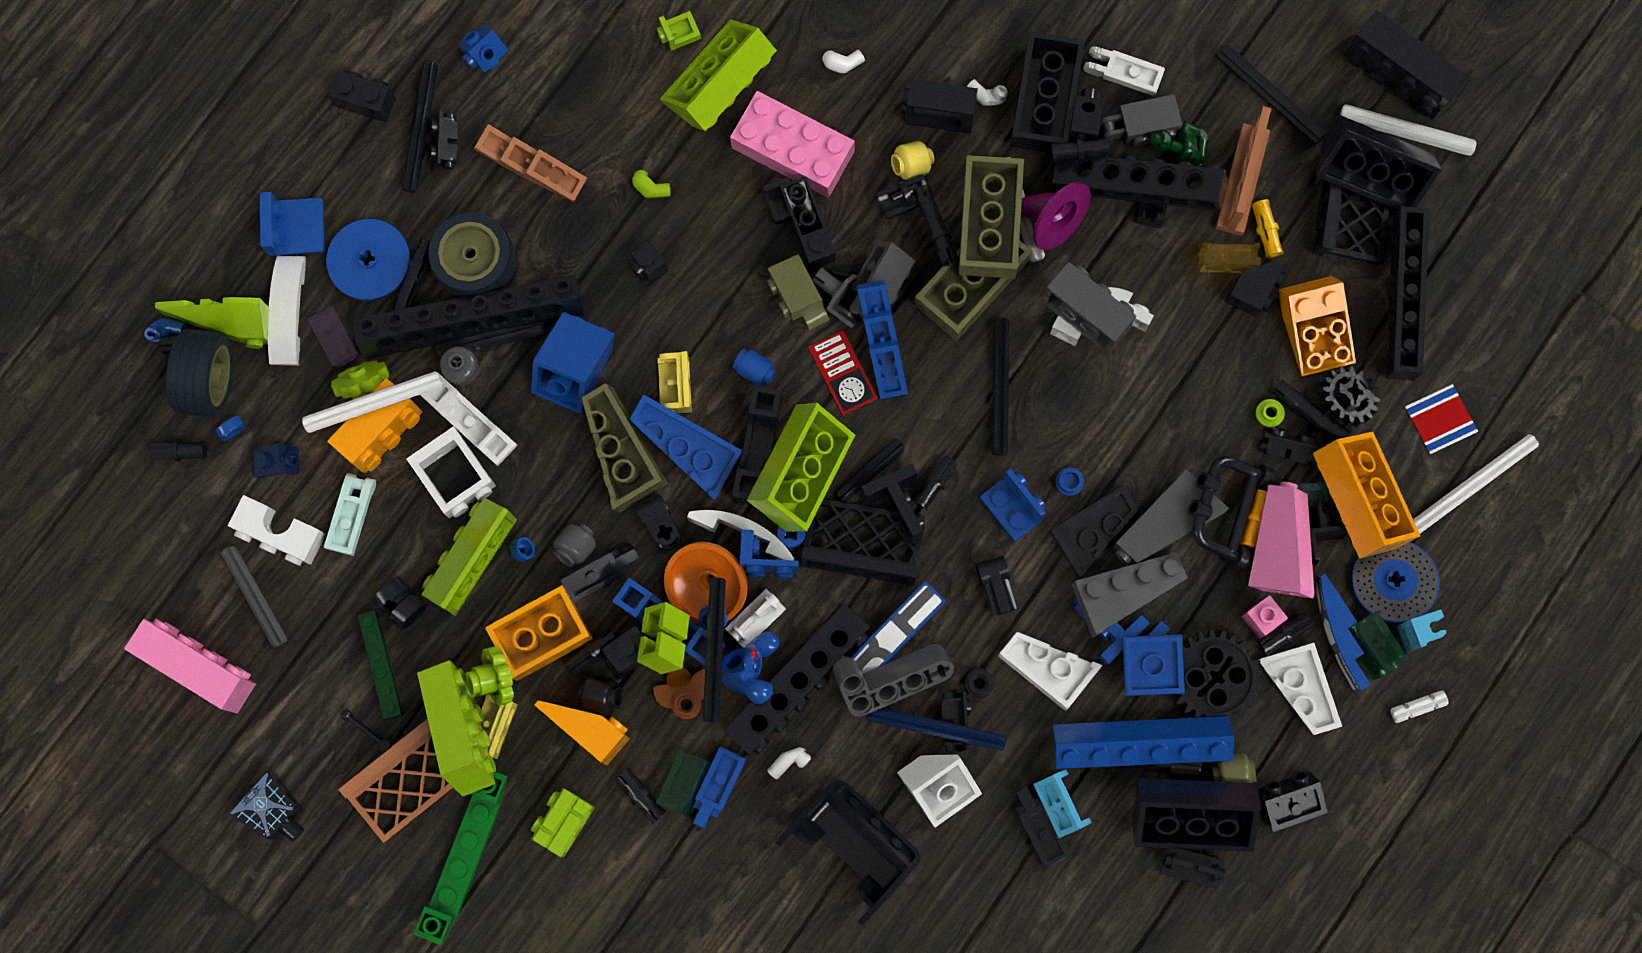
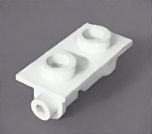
M765 589L725 629L745 648L756 636L760 635L774 622L786 608L772 593Z

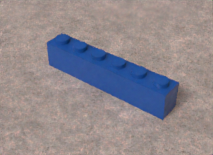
M1228 716L1053 725V751L1056 769L1233 761L1234 733Z

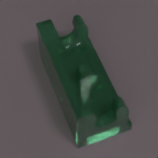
M1377 611L1348 628L1364 652L1359 658L1374 681L1409 661V658Z
M679 749L656 804L690 818L694 811L693 806L696 802V795L712 763Z

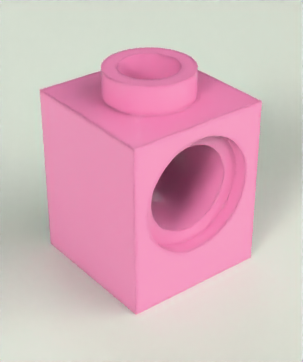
M1270 595L1241 616L1258 639L1266 636L1288 619Z

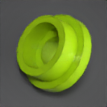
M1264 400L1256 408L1257 421L1264 427H1276L1284 419V408L1276 400ZM1266 409H1273L1275 417L1267 416Z

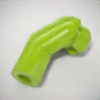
M638 170L634 173L632 183L645 198L671 197L670 183L655 184L644 170Z

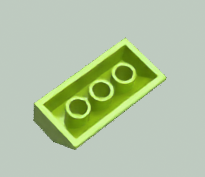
M730 19L661 96L660 100L691 126L706 131L717 122L720 114L734 103L735 97L743 88L751 84L753 77L770 62L771 57L777 50L758 27Z
M483 498L481 503L477 502L469 513L471 519L465 527L461 526L453 539L456 542L450 551L446 550L438 561L440 567L434 575L431 574L427 577L422 586V589H424L421 594L422 596L454 616L462 607L517 521L507 509L486 498Z

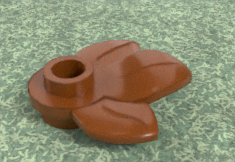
M684 667L680 670L668 672L667 685H658L653 688L656 701L662 707L673 709L674 713L681 719L694 718L700 712L701 700L704 699L705 669L698 671L693 676ZM684 700L692 702L690 710L682 709L681 705Z

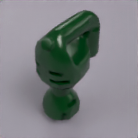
M1183 122L1181 133L1176 140L1172 139L1169 132L1160 129L1152 133L1150 143H1152V148L1155 151H1172V157L1176 162H1189L1194 166L1200 167L1206 159L1208 136L1202 128L1188 122Z

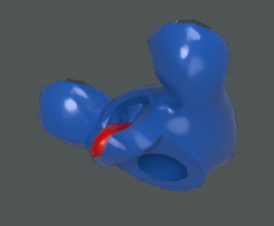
M764 632L756 636L745 648L732 651L722 660L721 683L728 689L747 696L754 704H762L768 701L773 694V685L764 680L757 679L762 669V657H767L774 653L779 646L780 640L776 634Z

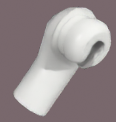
M859 50L854 51L847 57L834 51H827L822 58L828 69L841 74L849 72L865 61L864 56Z
M975 79L967 85V87L978 88L976 100L983 106L1000 105L1005 102L1008 95L1007 89L1002 85L986 90Z

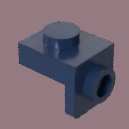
M275 444L253 450L254 477L263 479L280 474L298 475L300 473L298 447Z

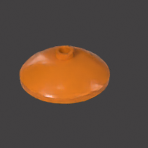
M695 542L679 549L669 560L664 573V587L669 602L672 606L690 615L689 620L695 624H699L701 609L709 604V574H712L714 577L725 578V612L727 614V621L732 619L741 610L747 596V578L743 567L740 566V562L727 549L710 542Z

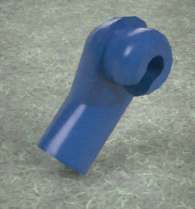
M161 318L145 329L144 336L149 341L158 342L161 336L178 335L182 330H188L189 326L185 322Z

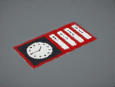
M843 330L808 347L842 415L878 399Z

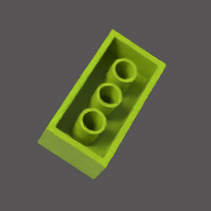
M818 403L797 404L747 501L786 532L807 531L855 434Z
M449 660L418 672L417 675L440 775L462 796L494 785L493 773L496 772V766L493 758L488 755L487 747L490 746V741L485 730H482L481 721H484L481 708L478 704L476 705L474 698L478 694L471 695L463 670L461 668L457 669Z

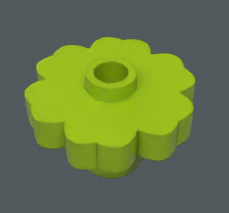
M377 360L364 362L359 366L350 367L338 374V378L331 381V387L336 397H352L354 400L373 393L383 380L389 377V372L385 362L378 363Z
M499 647L483 649L481 655L483 665L473 667L471 671L465 674L469 692L471 695L478 694L479 696L490 693L496 705L500 704L501 706L512 703L514 697L512 689L513 680L504 653Z

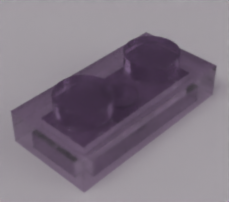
M333 306L307 319L335 369L360 356Z

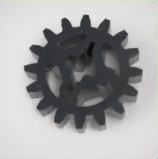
M1341 366L1336 371L1332 370L1329 372L1325 379L1320 382L1319 385L1322 389L1317 392V395L1324 397L1319 405L1328 408L1325 412L1326 416L1331 414L1335 416L1334 423L1343 420L1344 427H1348L1350 424L1358 427L1362 423H1367L1378 411L1375 405L1380 402V398L1374 396L1378 388H1371L1370 383L1373 379L1368 378L1365 380L1363 378L1364 371L1361 370L1356 374L1354 367L1351 366L1345 371L1343 366ZM1360 407H1363L1362 411L1356 412Z

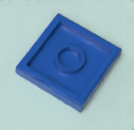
M1182 634L1122 636L1126 696L1185 693Z

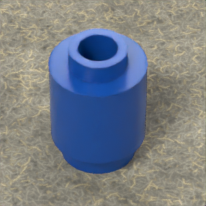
M744 348L740 351L732 366L733 369L737 370L738 375L760 387L764 383L769 385L776 374L772 361L753 350L747 351Z

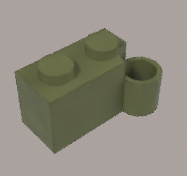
M799 254L768 268L770 279L767 280L768 286L773 295H779L781 302L778 304L785 318L791 316L792 320H796L802 317L809 331L829 322L822 299Z

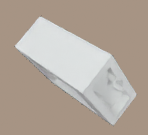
M454 426L407 458L411 467L448 518L461 516L469 509V504L475 500L482 501L483 498H487L492 493L491 489L496 486ZM459 446L481 480L446 503L423 469Z

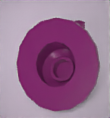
M1074 182L1066 185L1057 193H1041L1022 198L1021 215L1024 218L1033 220V224H1035L1033 230L1035 246L1043 250L1053 249L1065 242L1075 232L1084 219L1090 204L1091 193L1087 185L1081 182Z

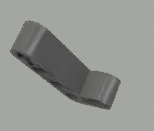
M932 644L862 674L857 662L848 657L838 660L832 670L849 712L854 716L860 717L949 679L953 674L954 666L944 648L939 644Z

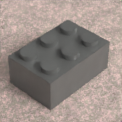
M1068 262L1047 287L1042 303L1109 355L1130 330L1137 315L1133 313L1134 309L1123 300L1119 302L1115 299L1107 286L1100 282L1096 284L1088 277V272L1083 267L1077 264L1074 266Z

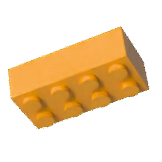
M1374 432L1336 439L1313 453L1317 466L1323 475L1329 493L1336 504L1341 520L1348 531L1359 558L1395 550L1420 537Z

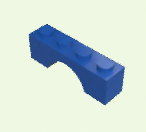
M628 578L612 601L617 607L642 624L645 608L664 603L630 578ZM689 620L687 639L682 641V643L686 644L685 653L705 667L707 631Z

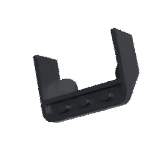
M841 780L833 781L775 842L780 847L793 833L801 842L809 845L816 844L822 839L861 876L863 880L858 885V892L861 899L870 906L868 911L858 921L861 925L879 909L920 863L918 850L848 783Z

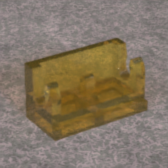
M1202 242L1199 244V272L1242 273L1244 270L1260 266L1261 257H1257L1260 243L1246 245L1209 244V242Z

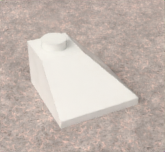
M958 755L919 756L897 772L934 827H937L982 794Z

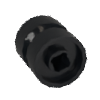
M396 576L376 593L372 602L384 614L390 613L389 619L402 631L411 626L425 612L428 604L417 593L411 594V587L400 576Z

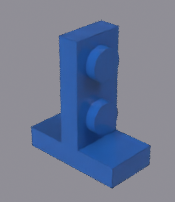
M1075 598L1073 600L1076 604L1074 609L1084 618L1078 600ZM1141 615L1126 630L1116 623L1101 632L1099 635L1105 640L1110 638L1113 643L1098 659L1107 666L1123 650L1122 636H1137L1150 623Z

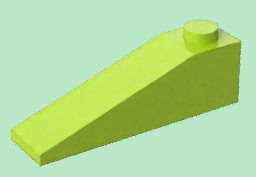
M227 297L223 298V303L210 299H200V305H195V303L185 300L155 302V308L163 315L210 332L224 334L229 339L245 344L248 348L260 349L263 348V345H268L269 307L260 298Z

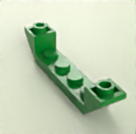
M494 772V785L471 793L472 798L430 905L424 906L413 935L442 945L459 916L500 811L508 776Z

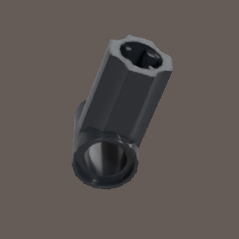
M1004 556L975 563L982 588H985L992 616H999L1017 610L1009 584L1010 574Z

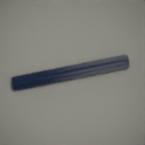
M884 708L871 712L866 716V719L870 722L1002 751L1006 745V736Z

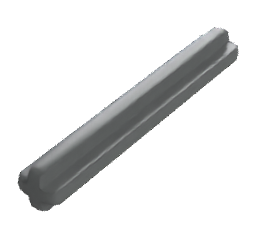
M233 545L225 548L221 555L271 646L276 648L283 645L287 638L238 549Z

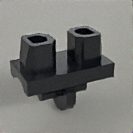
M923 174L907 181L899 182L895 186L876 193V197L887 220L919 207L913 192L918 187H921L922 192H925L923 186L926 185Z

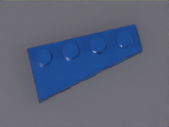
M644 394L629 418L639 430L713 500L716 499L741 455V449Z

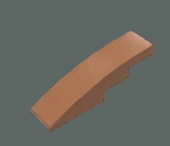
M489 124L474 147L475 151L501 166L572 202L576 199L587 177L539 149L537 151L519 139L511 138Z

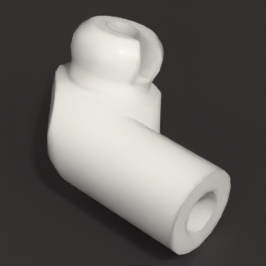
M797 747L782 753L767 771L773 778L779 779L791 764L795 762L798 767L803 768L811 760V756L805 752L806 749Z

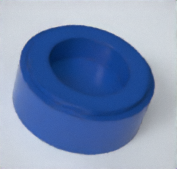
M235 416L221 424L215 433L221 441H226L239 434L244 429L245 424L239 416Z

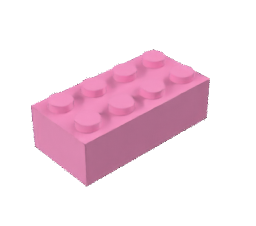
M756 91L730 137L732 149L792 180L806 176L811 190L827 198L831 195L855 152L854 140L759 91Z
M155 619L154 622L142 620L124 649L218 708L238 714L256 686V683L249 680L250 673L229 663L225 665L227 662L226 658L205 648L201 650L204 646L203 644L181 633L177 635L180 630L167 622H162L158 619Z

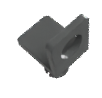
M821 268L815 275L816 278L814 277L812 281L832 296L831 302L826 309L853 328L860 322L861 318L851 313L840 301L857 276L853 274L841 283L825 271L824 268Z

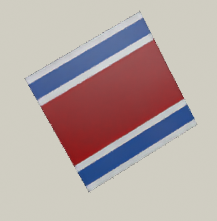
M1453 384L1405 406L1430 454L1478 432Z

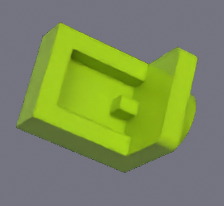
M690 11L666 20L664 16L659 17L661 27L656 28L663 44L668 43L671 51L701 39V34Z

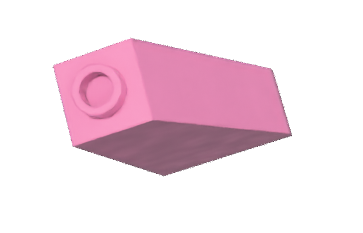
M1280 482V486L1268 485L1248 586L1264 592L1313 598L1314 580L1308 494L1298 490V485L1290 482Z

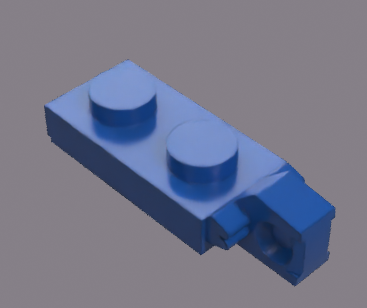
M721 746L719 747L695 798L696 802L693 807L698 809L699 812L693 822L694 825L705 829L711 816L718 818L747 760L746 758Z

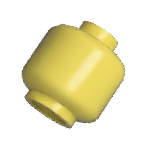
M921 141L902 144L895 149L894 154L891 156V165L894 173L904 180L912 179L921 174L926 176L931 170V164L934 163L932 150L927 148Z

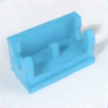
M1442 610L1408 620L1396 626L1406 653L1427 646L1426 643L1439 639L1446 634V630L1434 633L1429 627L1431 622H1437L1444 617Z
M1067 769L1033 784L1058 838L1092 823L1090 818L1081 821L1061 778L1068 775Z

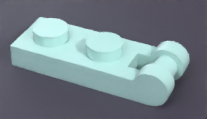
M346 474L325 541V549L354 556L370 499L376 488L375 479L366 478L363 480L357 478L355 474ZM354 489L361 490L359 498L351 496Z

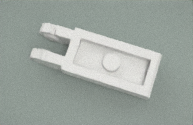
M1094 46L1090 48L1089 55L1092 58L1109 62L1107 67L1086 62L1083 67L1085 72L1152 96L1156 95L1165 70L1164 67L1115 50L1109 51Z

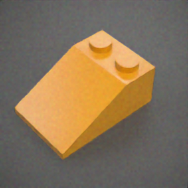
M537 701L535 703L539 710L605 765L612 761L630 739L625 735L628 729L612 716L608 720L600 715L547 702Z

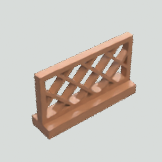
M1263 106L1253 125L1243 123L1228 177L1223 208L1219 212L1215 229L1240 236L1244 234L1270 130L1266 128L1272 108Z
M428 719L338 789L345 799L348 798L383 843L453 788L449 783L445 786L446 780L440 773L426 772L428 755L436 756L435 752L428 751L429 741L432 738ZM425 743V751L417 750ZM410 754L424 755L422 771L405 770L406 759ZM400 762H402L401 769H393ZM388 772L401 773L399 790L382 788L383 776ZM405 774L422 775L420 792L403 790ZM425 776L442 777L441 790L436 794L423 792ZM379 780L378 788L370 787ZM364 791L377 792L376 808L363 807L356 797ZM382 792L398 794L396 810L380 809ZM402 794L419 796L418 808L415 811H400ZM423 796L431 797L425 803L422 804ZM368 812H375L374 819ZM379 813L396 815L395 826L386 834L378 825ZM400 815L407 816L399 823Z

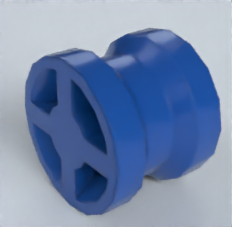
M779 526L777 536L788 550H797L805 543L806 531L786 532Z

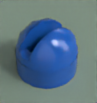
M526 537L515 540L509 549L511 557L519 562L531 559L535 554L534 544Z

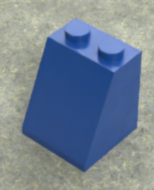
M563 312L533 360L531 393L582 415L585 410L582 397L594 390L613 350L614 333L604 327H598L586 322L578 316H572Z

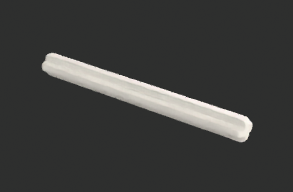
M1528 434L1415 517L1413 520L1419 534L1537 448L1539 443L1535 437Z

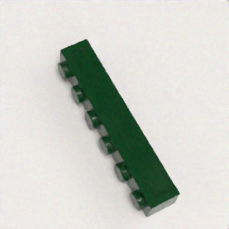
M374 610L358 615V620L383 719L388 721L405 716L385 643L379 613Z

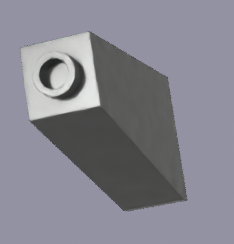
M1187 469L1113 546L1117 550L1115 555L1124 564L1128 565L1130 563L1133 565L1143 562L1193 533L1192 528L1195 517L1189 515L1188 507L1194 499L1200 500L1203 490L1197 488V478ZM1213 495L1211 502L1213 512L1211 517L1205 522V526L1220 518L1229 509L1215 495Z

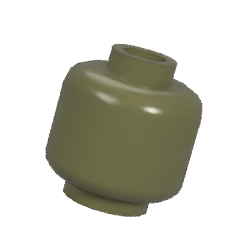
M1235 753L1233 761H1218V766H1212L1214 781L1257 782L1254 760L1249 759L1245 753Z

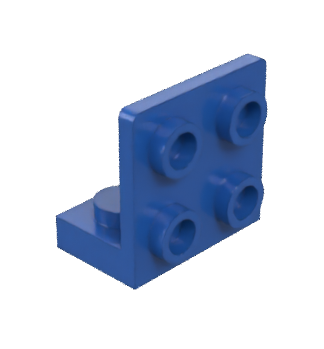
M271 192L260 193V247L269 256L323 253L325 251L324 201L321 198L277 200Z
M1009 468L1005 471L1002 480L982 494L979 499L1015 543L1042 522L1046 514L1043 509L1046 506L1037 494L1032 496L1025 486L1028 483L1018 471L1014 473Z
M742 529L740 566L743 567L744 572H747L748 577L762 578L765 573H775L776 578L792 579L793 574H799V561L760 559L759 538H755L753 530Z

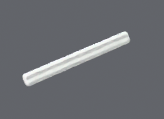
M1344 105L1340 112V115L1375 130L1468 156L1472 155L1476 148V141L1474 139L1351 105Z
M432 372L302 418L303 426L307 432L311 433L442 387L441 377L437 372Z

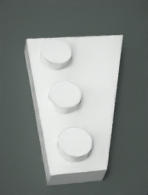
M1019 632L1012 637L998 655L999 658L1065 711L1102 667L1098 663H1091L1080 659L1075 654L1065 653L1052 648L1047 643Z
M1314 643L1258 659L1261 661V666L1313 735L1342 727Z

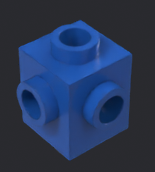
M481 25L477 30L469 32L464 37V42L458 46L465 54L462 56L465 63L471 69L478 68L483 72L496 67L500 58L508 51L494 31L484 25Z

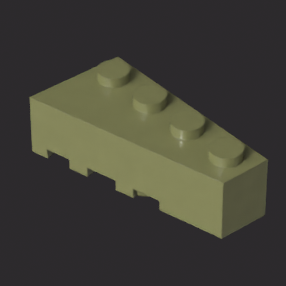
M605 383L583 396V405L591 433H593L596 452L603 469V477L611 498L612 510L621 513L668 483L637 428L629 420L630 416L614 388Z

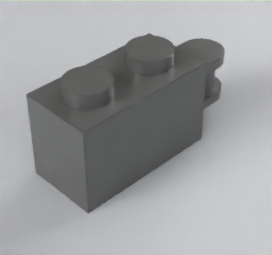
M1175 94L1120 105L1118 114L1102 118L1100 126L1104 129L1103 139L1108 137L1109 141L1123 138L1125 146L1133 144L1134 147L1148 144L1152 133L1160 129L1169 132L1172 139L1175 138L1182 128V121ZM1114 124H1119L1120 129L1115 130Z
M877 241L850 288L857 293L850 306V312L854 315L859 314L864 322L857 285L880 280L886 281L891 305L896 300L902 283L909 277L915 260L894 243Z

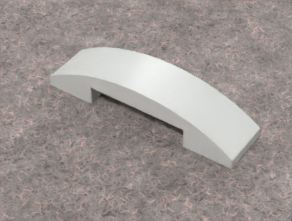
M277 256L275 261L268 311V355L270 365L299 366L300 338L298 337L301 285H304L305 256Z
M440 375L442 387L420 395L498 466L518 445Z
M714 510L690 511L687 516L689 522L714 533L719 523L739 532H742V529L753 530L755 538H759V541L768 544L766 549L767 557L774 560L794 561L789 550L776 536L749 519L732 513Z

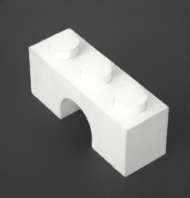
M243 495L228 524L229 527L236 530L234 536L249 543L252 538L261 542L259 547L272 554H275L277 550L286 553L284 559L298 566L301 565L302 561L311 565L326 534L297 519H293L289 529L284 533L273 534L271 521L276 511Z

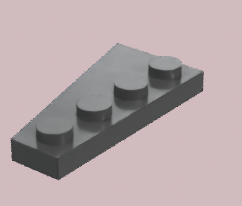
M1177 552L1077 580L1072 584L1092 638H1094L1149 602L1183 583L1187 579V575Z

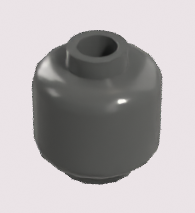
M456 346L444 352L440 361V369L450 383L456 386H465L472 383L478 376L479 363L469 349Z
M575 524L566 525L553 543L555 557L569 567L584 563L596 547V542L592 537L593 531L584 524H579V526Z

